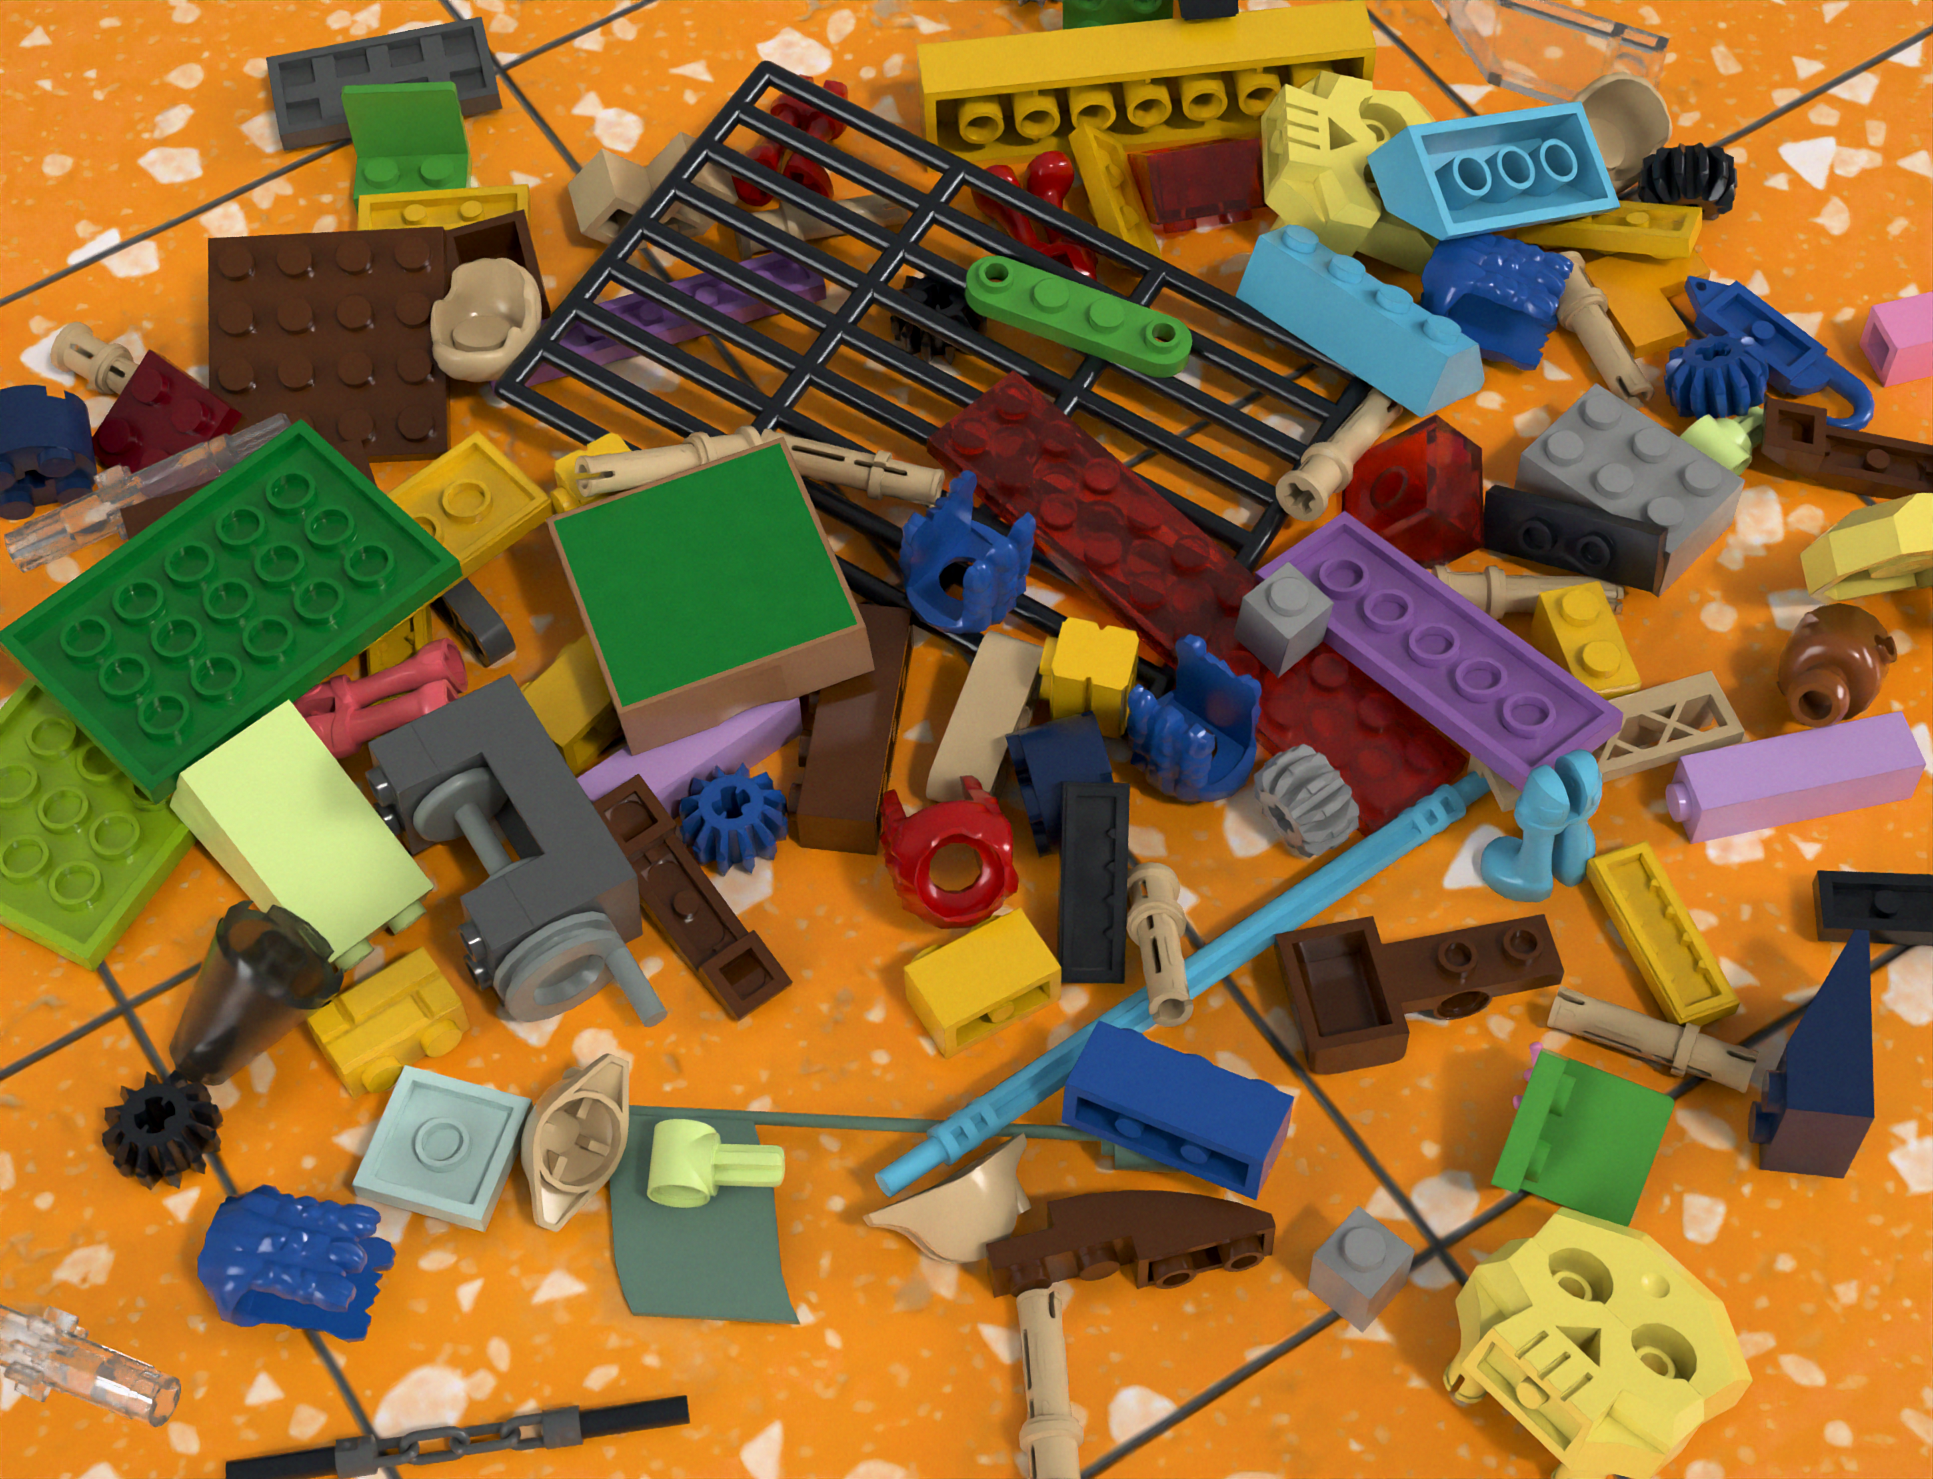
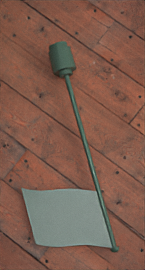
M629 1105L626 1148L617 1169L609 1181L615 1264L624 1296L633 1316L801 1325L791 1305L782 1275L774 1188L719 1186L717 1195L710 1196L707 1204L692 1208L671 1207L654 1202L647 1196L654 1128L659 1122L670 1119L699 1121L713 1127L716 1133H719L721 1144L761 1145L755 1125L926 1133L927 1130L938 1123L941 1124L945 1120ZM1010 1123L995 1135L997 1137H1013L1024 1132L1026 1138L1100 1141L1102 1156H1114L1115 1170L1181 1173V1170L1072 1126Z

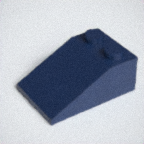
M1854 930L1786 1044L1776 1070L1765 1071L1761 1102H1752L1748 1119L1749 1142L1759 1143V1170L1844 1179L1875 1118L1870 942L1868 930Z

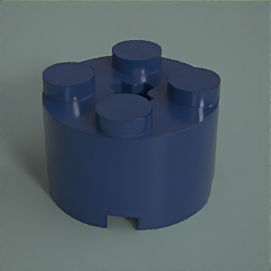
M20 385L0 390V517L8 520H21L30 517L35 512V507L59 502L64 506L78 507L89 503L93 499V486L97 480V467L90 418L86 404L77 395L64 390L65 399L47 396L46 386Z
M1093 710L1023 728L1005 735L1039 858L1051 854H1059L1061 781L1114 782L1107 751Z

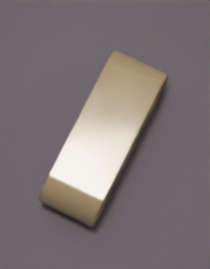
M992 630L986 633L978 648L932 764L926 787V797L940 803L965 800L960 776L972 775L981 782L983 790L989 792L991 796L997 797L999 802L1013 767L1005 735L1029 726L1039 700L1043 677L1042 674H1039V668L1044 647Z

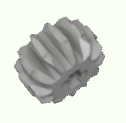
M1301 744L1289 750L1287 749L1283 753L1279 752L1266 761L1264 767L1254 774V793L1256 799L1262 804V814L1269 818L1273 824L1274 831L1279 832L1284 837L1287 845L1296 848L1300 854L1311 858L1314 855L1320 856L1329 849L1333 851L1349 839L1348 835L1359 827V806L1351 797L1352 788L1344 783L1340 777V770H1335L1329 764L1326 756L1319 752L1316 753L1312 747Z

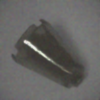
M243 900L227 909L217 924L169 1045L170 1056L175 1068L180 1074L185 1076L186 1080L192 1083L199 1080L201 1084L211 1086L225 1083L334 999L344 979L342 967L334 974L328 961L334 950L328 940L309 922L286 908L274 904L267 913L251 910L249 907L254 901Z

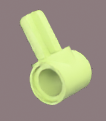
M1758 406L1748 409V415L1743 417L1737 416L1732 420L1728 418H1718L1715 420L1711 415H1705L1693 423L1680 438L1740 476L1753 459L1751 456L1752 449L1762 441L1764 408L1761 409Z
M670 1119L659 1122L654 1128L647 1196L654 1202L662 1205L692 1208L707 1204L710 1196L717 1195L719 1186L777 1187L781 1185L785 1175L784 1150L778 1145L721 1144L719 1133H716L713 1127L699 1121Z

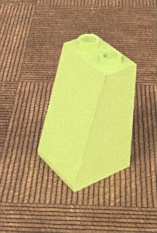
M289 699L179 774L176 784L177 790L174 791L170 803L172 810L319 977L334 966H337L342 974L348 972L375 950L369 943L371 939L388 927L395 935H398L427 913L422 902L426 900L434 885Z

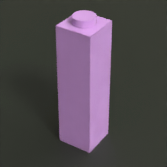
M799 698L753 707L731 717L719 726L635 756L631 755L627 745L578 777L577 781L591 803H594L639 773L674 820L680 816L679 805L681 798L692 796L690 787L693 783V778L711 782L713 780L712 773L716 765L725 772V775H734L742 763H744L747 769H750L801 735L803 726Z
M1898 711L1835 724L1830 727L1815 728L1680 756L1672 783L1666 787V802L1672 819L1675 822H1682L1690 843L1695 844L1910 799L1924 771L1926 762L1903 712Z

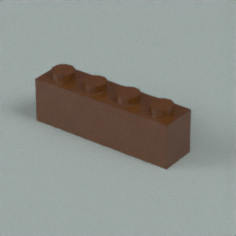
M856 603L866 625L875 670L809 693V714L815 715L813 730L803 729L801 732L798 765L799 767H804L805 771L802 784L792 783L787 817L788 821L797 822L801 848L877 856L883 823L880 806L884 801V793L889 789L914 648L912 609Z

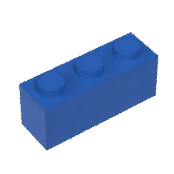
M1099 1020L1065 1082L1062 1123L1257 1200L1287 1137L1294 1096L1279 1091L1275 1086L1266 1081L1248 1079L1217 1067L1200 1055L1184 1054L1151 1041L1136 1030L1129 1028L1120 1029Z

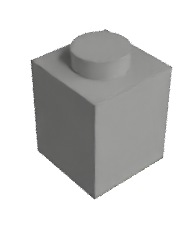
M1288 561L1243 597L1234 637L1279 678L1323 642L1334 602Z
M1357 1206L1313 1255L1307 1289L1363 1333L1407 1284L1415 1250L1364 1209Z

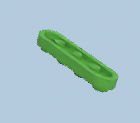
M1003 256L983 257L974 262L967 272L965 287L967 303L975 312L982 316L1152 377L1167 378L1180 373L1188 364L1192 336L1188 327L1177 318ZM997 279L1001 280L1002 282H992L990 280ZM1155 337L1166 339L1169 342H1159Z

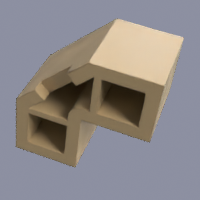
M680 131L646 168L601 148L568 183L581 234L609 245L697 138ZM708 162L691 182L731 204L738 200L731 174ZM677 201L674 202L659 221L689 238L704 235L715 223L710 218ZM643 240L637 249L646 248V241Z

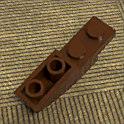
M1123 1190L1084 1194L1048 1201L1047 1229L986 1244L987 1274L994 1298L1008 1294L1017 1298L1025 1291L1049 1289L1052 1283L1079 1276L1085 1281L1103 1279L1117 1272L1120 1266L1130 1264L1137 1289L1155 1284L1159 1289H1172L1189 1283L1199 1273L1222 1267L1228 1272H1239L1258 1265L1263 1261L1264 1257L1272 1255L1276 1225L1271 1213L1238 1202L1201 1194L1163 1190Z

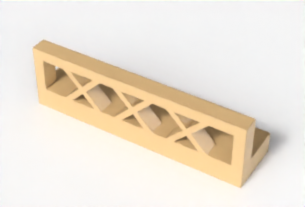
M1712 670L1607 700L1623 712L1622 727L1618 733L1600 745L1591 754L1595 759L1600 758L1597 765L1602 773V783L1678 761L1680 756L1714 750L1742 742L1745 730ZM1713 717L1719 725L1717 728L1704 732L1696 730L1710 726ZM1659 741L1656 746L1646 749L1638 748L1639 746ZM1471 754L1467 775L1476 771L1480 778H1486L1502 812L1515 809L1516 802L1522 792L1516 787L1512 788L1508 781Z

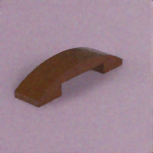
M1767 397L1763 410L1761 452L1776 463L1813 481L1869 497L1894 500L1916 493H1933V445L1826 425V408Z
M639 773L592 803L637 874L641 905L697 979L737 1022L792 986L793 981L756 931L748 932L681 842L675 833L677 824Z

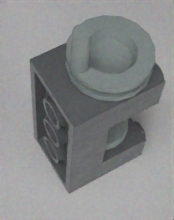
M510 674L368 742L373 768L366 771L365 776L377 799V802L373 803V808L395 836L400 834L410 853L413 855L437 842L454 840L465 835L490 875L478 888L460 896L465 923L457 926L459 936L468 954L463 956L465 965L481 992L491 987L502 1007L506 1006L515 1020L535 1022L550 1019L577 1007L596 995L615 977L645 1027L657 1025L666 1018L667 1010L626 946V943L643 935L637 874ZM493 816L519 856V861H511L489 825L488 821Z

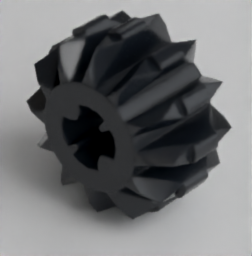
M1701 142L1688 146L1680 143L1678 147L1674 148L1661 147L1657 149L1656 154H1651L1643 159L1640 180L1638 181V198L1644 203L1701 207L1702 220L1713 221L1719 217V214H1725L1732 210L1736 188L1738 187L1734 157L1725 153L1724 148L1718 146L1707 148Z
M925 274L921 279L906 275L903 289H899V291L983 335L986 334L988 329L987 317L975 312L967 303L965 295ZM893 314L890 317L891 331L895 336V340L901 341L904 351L912 355L921 352V356L927 363H930L936 355H943L951 365L956 351L972 356Z
M176 1070L162 1084H160L156 1075L146 1071L144 1087L137 1091L121 1085L120 1097L124 1105L104 1108V1119L109 1129L102 1133L103 1146L109 1155L114 1156L113 1164L117 1171L127 1179L136 1176L140 1184L147 1187L150 1191L163 1176L167 1178L171 1186L179 1189L182 1181V1172L190 1168L195 1172L205 1174L206 1163L202 1154L221 1151V1139L216 1130L223 1126L222 1114L218 1106L211 1102L212 1097L207 1087L201 1084L199 1080L188 1084L185 1076Z

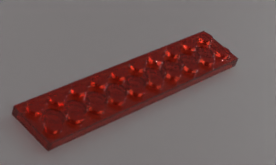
M1015 370L1011 371L927 438V453L954 477L958 478L960 473L965 470H970L976 474L978 482L974 494L1011 527L1028 511L1036 520V531L1033 536L1035 543L1033 546L1127 629L1136 631L1137 637L1175 671L1179 663L1175 644L1180 637L1193 634L1200 636L1207 643L1206 654L1209 652L1220 661L1224 659L1236 676L1250 674L1253 679H1257L1261 683L1262 694L1259 698V707L1262 711L1258 717L1259 722L1255 726L1256 742L1272 756L1301 744L1312 747L1316 753L1324 754L1329 764L1335 770H1340V777L1344 783L1352 788L1351 797L1358 804L1360 813L1358 815L1359 827L1356 830L1365 838L1399 817L1398 814L1406 808L1417 805L1415 802L1422 797L1430 796L1433 790L1440 785L1449 784L1464 770L1468 758L1391 692L1325 642H1321L1279 678L1273 674L1234 637L1242 599L1260 584L1255 576Z

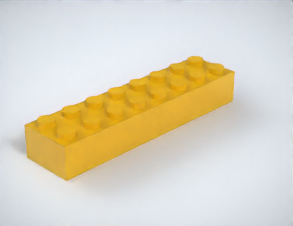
M1364 0L1242 11L1234 17L1196 20L1173 18L916 44L921 133L923 139L981 168L993 165L1030 163L1036 156L1053 150L1063 152L1069 159L1075 158L1068 135L1082 122L1120 141L1125 153L1262 139L1261 117L1284 84L1300 89L1314 79L1321 70L1368 80L1373 83L1377 46ZM927 167V172H928V173L937 172V171H935V170H933V169Z

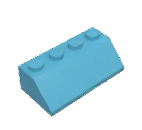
M1581 101L1407 126L1367 156L1386 211L1441 241L1608 213L1621 207Z
M1290 224L1259 235L1235 297L1246 302L1420 418L1481 390L1485 377L1479 344L1461 333V328L1456 322L1447 317L1433 315L1413 302L1412 296L1407 291L1379 281L1365 272L1366 268L1360 261L1347 255L1335 253L1318 242V236L1305 227Z

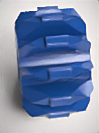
M1709 332L1706 338L1700 340L1689 338L1685 341V347H1677L1669 352V362L1665 364L1666 395H1669L1670 405L1677 408L1679 417L1689 418L1696 416L1697 420L1708 414L1714 419L1726 418L1732 415L1743 417L1748 415L1749 408L1757 407L1764 403V392L1767 390V379H1769L1767 359H1764L1763 348L1756 346L1754 338L1747 336L1736 338L1734 332H1728L1723 336H1713Z
M742 763L734 775H725V772L716 765L712 773L713 780L711 782L693 778V783L690 787L692 796L681 798L679 805V814L682 825L679 827L681 839L687 848H693L694 858L699 862L700 866L716 860L718 870L725 876L733 864L742 863L743 867L752 874L755 867L754 858L758 856L774 861L775 854L777 853L776 842L786 840L789 831L788 821L785 817V813H787L786 798L781 790H774L773 780L769 778L767 772L751 778L750 770Z

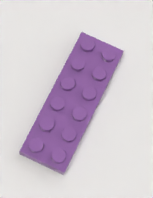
M1346 511L1255 572L1256 587L1289 561L1334 602L1323 642L1521 792L1532 769L1542 764H1547L1552 769H1555L1556 758L1578 749L1591 753L1621 730L1622 711Z

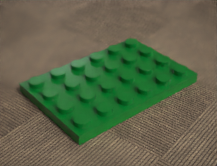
M300 419L1 630L0 648L157 805L177 790L176 784L181 772L288 699L291 703L296 701L463 576L460 562L454 555L307 423Z

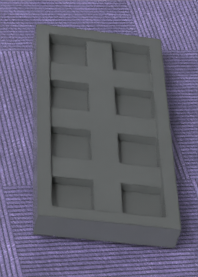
M482 17L266 57L278 130L284 151L352 138L341 99L342 87L346 85L451 81L456 85L462 116L502 109Z

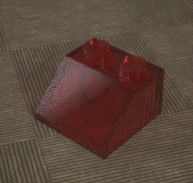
M1234 136L1127 154L1128 162L1149 222L1154 225L1163 224L1164 234L1197 229L1196 218L1218 215L1219 224L1249 221L1253 219L1252 209L1268 207L1264 199L1263 163L1258 137Z
M1435 414L1368 449L1353 466V478L1350 484L1342 490L1341 513L1344 511L1349 513L1424 569L1432 570L1434 565L1445 566L1484 546L1482 448Z

